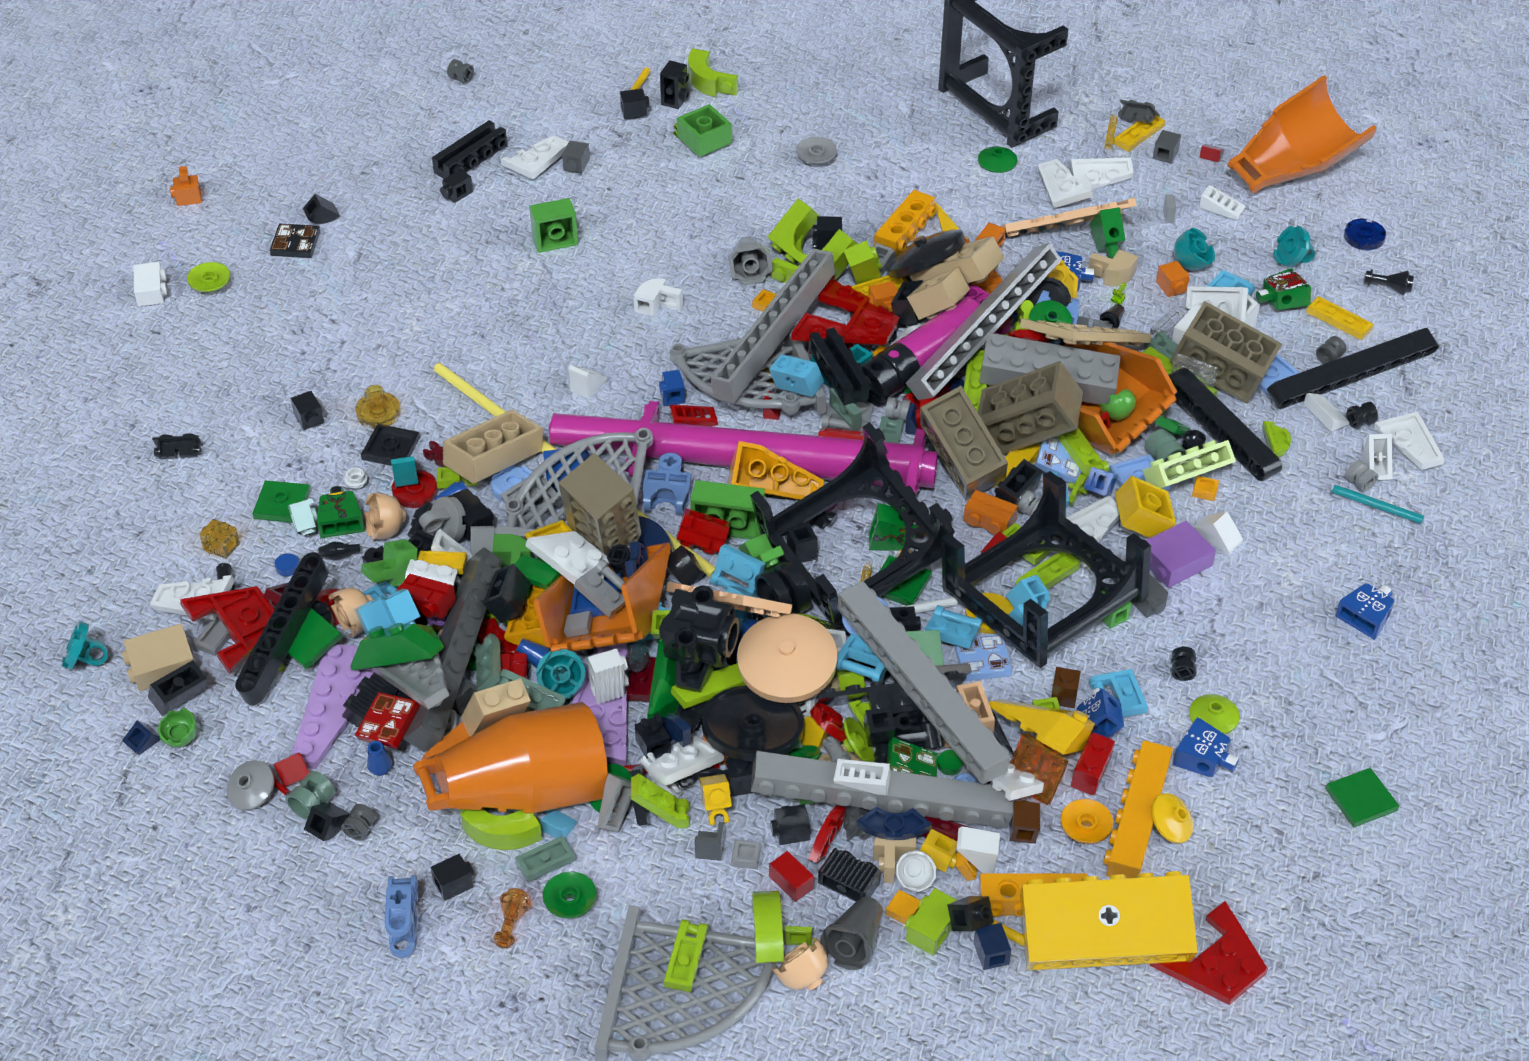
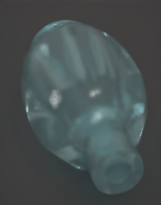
M638 640L629 646L625 655L627 666L632 671L639 672L648 665L650 654L642 641Z

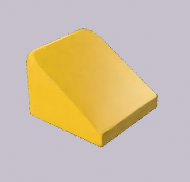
M807 715L804 718L801 745H813L821 749L824 740H827V732L812 717Z

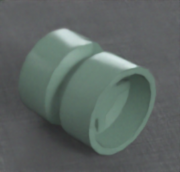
M1165 428L1153 432L1145 442V449L1156 460L1163 458L1164 462L1169 461L1167 456L1181 452L1182 456L1186 455L1184 447Z
M310 771L301 780L300 786H296L286 796V802L296 815L307 820L311 807L327 803L335 795V788L324 775L317 771Z

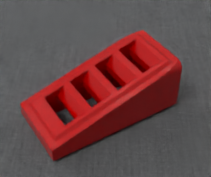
M670 405L672 423L701 426L718 425L714 407Z

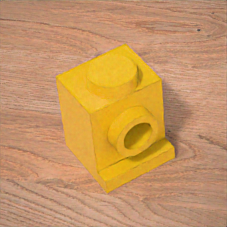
M931 829L920 851L928 854L933 859L936 869L946 872L948 867L954 869L956 865L957 841Z

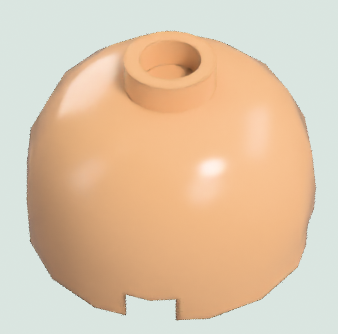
M371 493L368 495L365 505H369V512H364L367 535H373L372 540H383L397 534L406 519L405 510L401 508L398 500L384 493Z
M343 588L330 594L329 600L334 598L335 602L331 608L343 630L349 628L352 633L348 635L352 638L364 632L354 609L373 600L369 594L364 595L362 591L356 588Z
M812 938L814 944L808 946L804 942L784 955V962H782L779 968L774 964L772 971L783 985L796 990L807 987L810 991L823 982L820 977L826 972L828 958L818 938Z

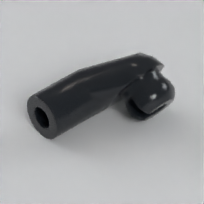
M710 768L703 769L692 776L678 780V787L684 790L689 789L699 778L708 777V769Z

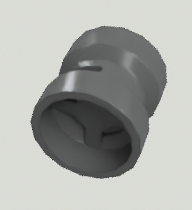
M453 59L448 65L447 75L453 79L458 78L463 83H469L474 75V68L470 64H463L462 61Z
M1331 336L1316 349V356L1323 364L1337 360L1346 352V344L1340 337Z
M355 804L350 811V817L345 819L341 829L348 837L361 841L367 835L368 827L372 826L377 818L376 813L366 805Z

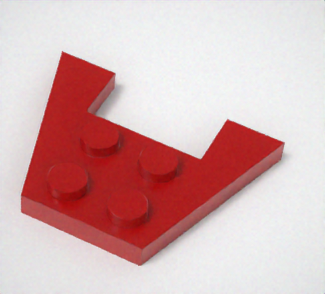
M258 586L180 599V605L192 622L215 612L236 641L235 644L217 652L218 659L229 674L250 656L274 611L273 606L267 598L263 597L264 594Z
M1224 901L1206 917V921L1223 935L1219 940L1191 962L1150 964V966L1230 1005L1267 974L1268 968L1230 907Z

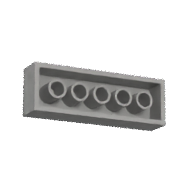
M988 333L979 383L995 385L1061 361L1082 389L1083 402L1100 405L1101 403L1108 404L1110 402L1109 395H1115L1120 356Z

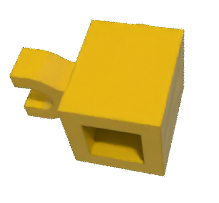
M725 774L699 778L702 804L706 811L710 810L708 813L709 824H715L714 816L716 814L723 815L724 823L729 822L728 813L724 808L732 807L729 781Z

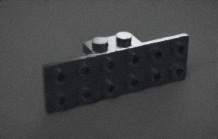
M957 670L944 673L953 689H956V685H962L967 678L966 673L959 674ZM896 680L892 684H885V681H877L871 683L870 687L861 688L860 685H850L845 687L843 691L828 688L821 690V694H818L814 700L815 703H824L830 707L846 705L848 702L861 700V702L868 701L870 710L891 707L892 716L903 712L921 711Z

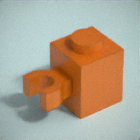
M187 166L179 167V177H174L173 186H170L171 198L176 199L177 206L202 203L198 175L189 176Z
M893 281L869 286L867 297L870 298L869 302L876 307L881 305L887 311L894 313L891 302L898 290Z

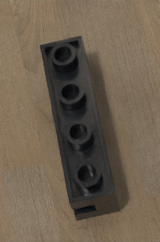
M488 120L433 156L434 174L445 179L455 173L456 168H460L467 173L507 146L506 129L501 126L495 129V123Z
M834 327L826 329V338L823 339L818 331L810 333L809 351L842 404L848 405L869 399L871 381L863 373L860 363L854 359L851 349H848L845 345L842 335H839Z

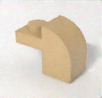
M1118 250L1113 259L1092 253L1088 268L1094 269V276L1104 279L1103 285L1121 286L1128 283L1136 273L1138 256L1122 250Z
M916 837L908 840L875 838L873 861H878V868L883 872V883H894L895 861H898L904 853L916 850Z

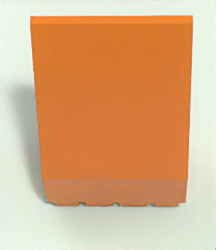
M1103 341V345L1092 343L1089 345L1065 343L1063 345L1120 356L1115 395L1122 390L1128 389L1136 397V406L1131 415L1121 421L1110 419L1111 427L1109 429L1106 428L1100 417L1103 414L1100 410V404L1081 402L1078 428L1093 448L1111 455L1115 452H1122L1131 443L1130 439L1134 440L1147 428L1146 425H1151L1163 413L1162 410L1166 411L1177 400L1174 395L1177 393V390L1158 357L1107 341Z
M670 543L647 546L648 560L629 578L623 577L625 582L621 585V595H623L626 605L618 613H614L610 617L606 615L593 617L589 634L567 638L564 633L566 618L570 614L574 584L561 575L534 599L545 646L550 647L552 652L560 649L580 651L592 649L595 646L599 648L644 639L651 631L653 610H658L671 549Z

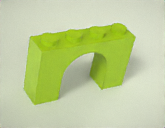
M797 198L767 236L773 242L771 246L779 253L782 251L786 252L785 257L793 264L796 261L799 262L800 266L808 256L803 253V240L816 223L817 216L820 215ZM840 229L822 249L823 251L833 253L835 280L849 264L843 250L858 244Z

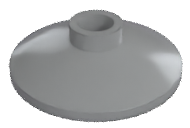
M823 137L806 138L797 146L798 156L810 163L828 162L835 157L837 152L836 145L831 140Z
M257 760L248 761L240 765L232 773L227 784V796L231 804L241 810H252L261 806L272 793L274 787L273 771L267 764Z

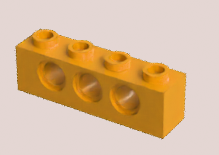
M913 189L874 234V246L878 243L895 250L896 255L905 249L908 243L915 239L919 230L925 227L926 222L934 217L936 213L935 197Z
M980 873L978 892L979 896H989L993 917H1022L1020 893L1022 885L1027 884L1028 880L1042 879L1044 883H1055L1057 878H1071V882L1082 881V878L1088 875L1087 873Z

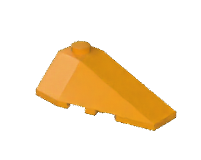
M738 441L730 464L727 484L764 488L765 494L801 500L824 486V480L796 466L762 445Z
M533 585V592L528 599H525L522 613L516 619L509 620L504 635L506 641L519 645L524 638L545 646L534 605V599L545 589Z

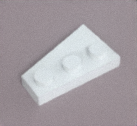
M552 136L534 144V148L524 151L522 149L518 151L517 155L512 158L508 156L502 158L501 162L503 166L534 179L562 156L569 142L557 136Z
M1188 286L1186 308L1191 309L1195 304L1202 306L1203 302L1206 301L1245 323L1248 288Z

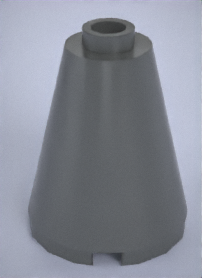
M871 897L860 898L823 931L820 943L824 947L827 956L830 954L835 959L834 963L837 966L848 970H859L870 962L883 912L882 906L876 899Z

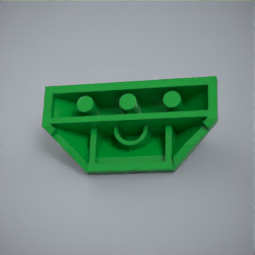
M396 623L389 628L377 626L368 631L369 634L360 641L350 667L351 670H359L431 659L444 646L432 626L419 624L403 625L402 623Z
M662 638L658 642L647 713L648 719L653 718L654 714L659 713L660 717L667 714L674 715L680 705L671 694L672 686L676 685V660L664 656L663 649L665 644Z

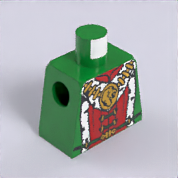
M1290 268L1266 277L1263 280V290L1256 292V299L1258 303L1269 302L1277 310L1308 306L1311 301V286Z

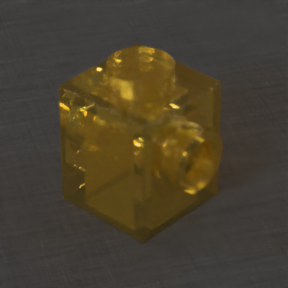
M212 519L199 533L203 550L227 559L240 545L237 529L226 522Z

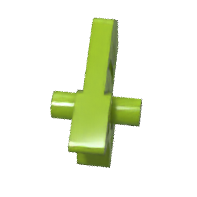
M1079 474L1075 483L1069 482L1068 488L1073 489L1069 497L1070 506L1074 505L1079 495L1088 493V490L1084 489L1087 476Z

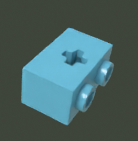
M781 354L769 369L777 388L813 397L824 383L819 367L815 362Z

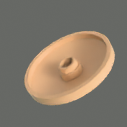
M780 614V617L769 616L758 621L744 634L737 651L738 670L747 687L762 698L780 703L799 702L820 693L833 679L838 661L837 647L830 632L814 619L798 614Z

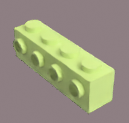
M1215 440L1202 444L1204 449L1199 450L1198 446L1187 449L1184 456L1181 455V452L1167 456L1169 460L1167 462H1164L1163 458L1150 462L1151 467L1142 470L1146 482L1163 488L1236 462L1229 440L1218 444Z

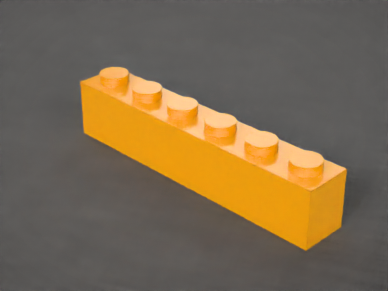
M1143 740L1141 749H1135L1132 764H1136L1135 769H1129L1126 783L1130 784V788H1124L1121 803L1125 804L1124 809H1118L1115 823L1119 824V827L1112 830L1109 844H1113L1112 850L1107 849L1103 864L1108 865L1106 876L1123 874L1126 875V878H1137V875L1140 874L1154 824L1152 804L1154 799L1162 794L1173 751L1172 747Z

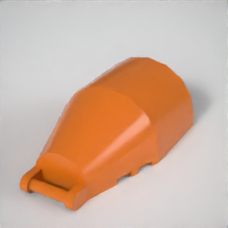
M1323 75L1277 106L1270 118L1263 123L1259 132L1252 137L1241 153L1228 162L1227 166L1231 170H1235L1249 185L1252 193H1256L1263 187L1325 171L1371 140L1375 135L1376 126H1371L1361 134L1352 130L1334 108L1327 91V77Z
M583 702L506 716L436 755L435 758L420 760L413 765L415 774L420 777L427 797L426 804L430 811L446 808L481 810L482 807L498 808L499 812H506L507 809L523 810V813L531 814L600 800L603 798L605 782L608 776L607 758L597 720L590 707ZM435 773L442 792L441 794L436 793L430 774Z

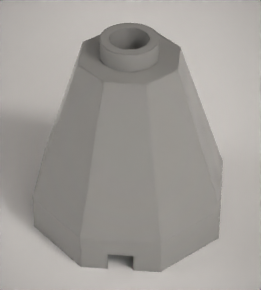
M751 236L742 237L728 257L731 277L739 279L744 285L762 283L766 279V275L770 274L773 270L770 250Z

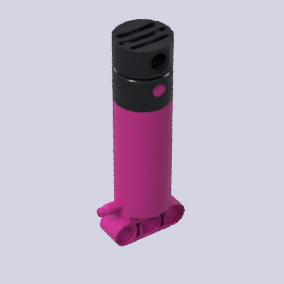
M968 285L970 290L964 295L965 298L956 303L957 306L954 309L941 312L861 364L863 373L871 381V389H869V399L867 401L874 405H880L887 401L888 397H893L908 387L906 382L990 294L976 285ZM1011 315L994 334H1006L1010 331Z

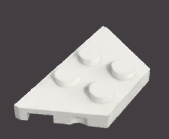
M575 531L531 537L527 539L525 545L573 584H575L578 578L594 568L602 559L609 563L605 554Z

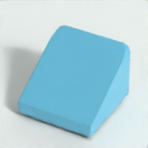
M556 810L540 820L541 831L554 838L561 836L566 838L577 824L576 820Z

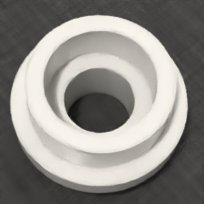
M358 467L349 469L344 477L345 485L353 489L363 487L367 483L366 473Z

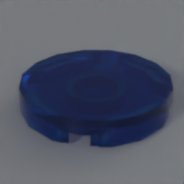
M1360 218L1347 223L1344 229V239L1352 247L1369 251L1376 250L1384 244L1386 231L1378 222L1372 220L1371 223L1367 222V219Z

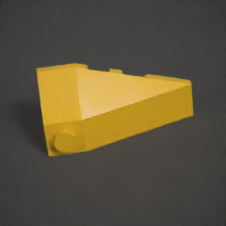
M1002 699L989 701L992 709L1008 720L1020 721L1021 729L1037 733V740L1063 755L1082 751L1095 725L1094 722L1088 720L1089 716L1078 710L1068 711Z

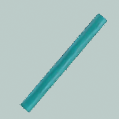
M1338 485L1333 487V494L1419 524H1422L1424 519L1422 514Z

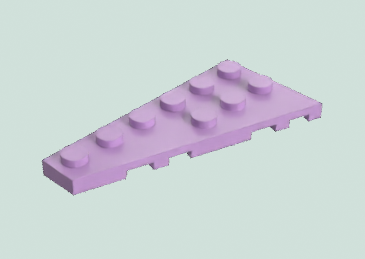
M617 643L616 645L596 648L593 655L617 648L619 655H624L627 662V643ZM587 668L585 685L574 697L572 704L583 702L590 707L603 738L607 763L619 764L621 766L627 765V686H625L624 697L597 704L590 689L589 668Z
M335 644L321 657L292 754L300 752L307 768L317 769L333 747L332 743L338 734L344 732L348 721L342 717L346 710L343 704L351 694L356 696L360 690L356 687L365 676L370 678L374 673L371 668L351 670L350 665L358 646Z

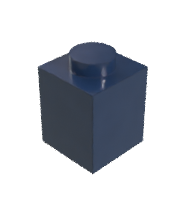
M1002 923L989 924L975 930L973 944L983 970L1009 965L1011 947Z

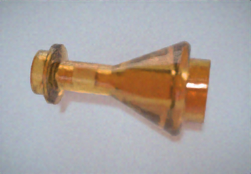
M518 888L508 889L499 898L504 922L501 931L496 932L493 938L495 945L500 948L506 949L514 944L515 938L511 935L514 923L531 907L527 893Z

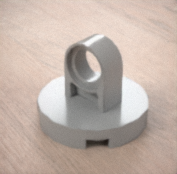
M440 497L433 503L431 510L425 512L419 518V523L426 533H434L436 535L437 530L441 529L457 542L463 537L466 529V524L462 525V516H465V511L457 498Z

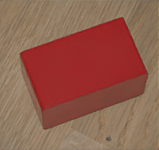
M786 851L769 863V877L795 902L814 889V875L790 852Z

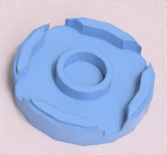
M512 465L493 474L491 480L493 495L502 501L500 494L528 478L533 471L525 466L514 467Z

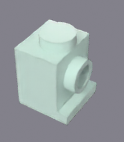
M313 499L288 505L295 531H301L302 535L316 532L315 522H317V514L315 508L310 509L309 504L314 503Z

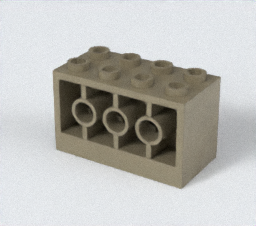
M1204 301L1184 333L1170 361L1181 368H1187L1199 378L1248 404L1281 348L1282 343Z
M1058 361L982 389L978 414L1002 454H1006L1010 451L1012 452L1078 429L1083 391L1062 362Z
M962 386L921 407L920 425L934 449L938 452L940 459L965 501L971 498L975 490L983 492L1006 479L1008 462Z
M596 453L592 454L558 482L568 526L607 556L609 549L617 544L629 546V543L639 540L641 529L634 489Z

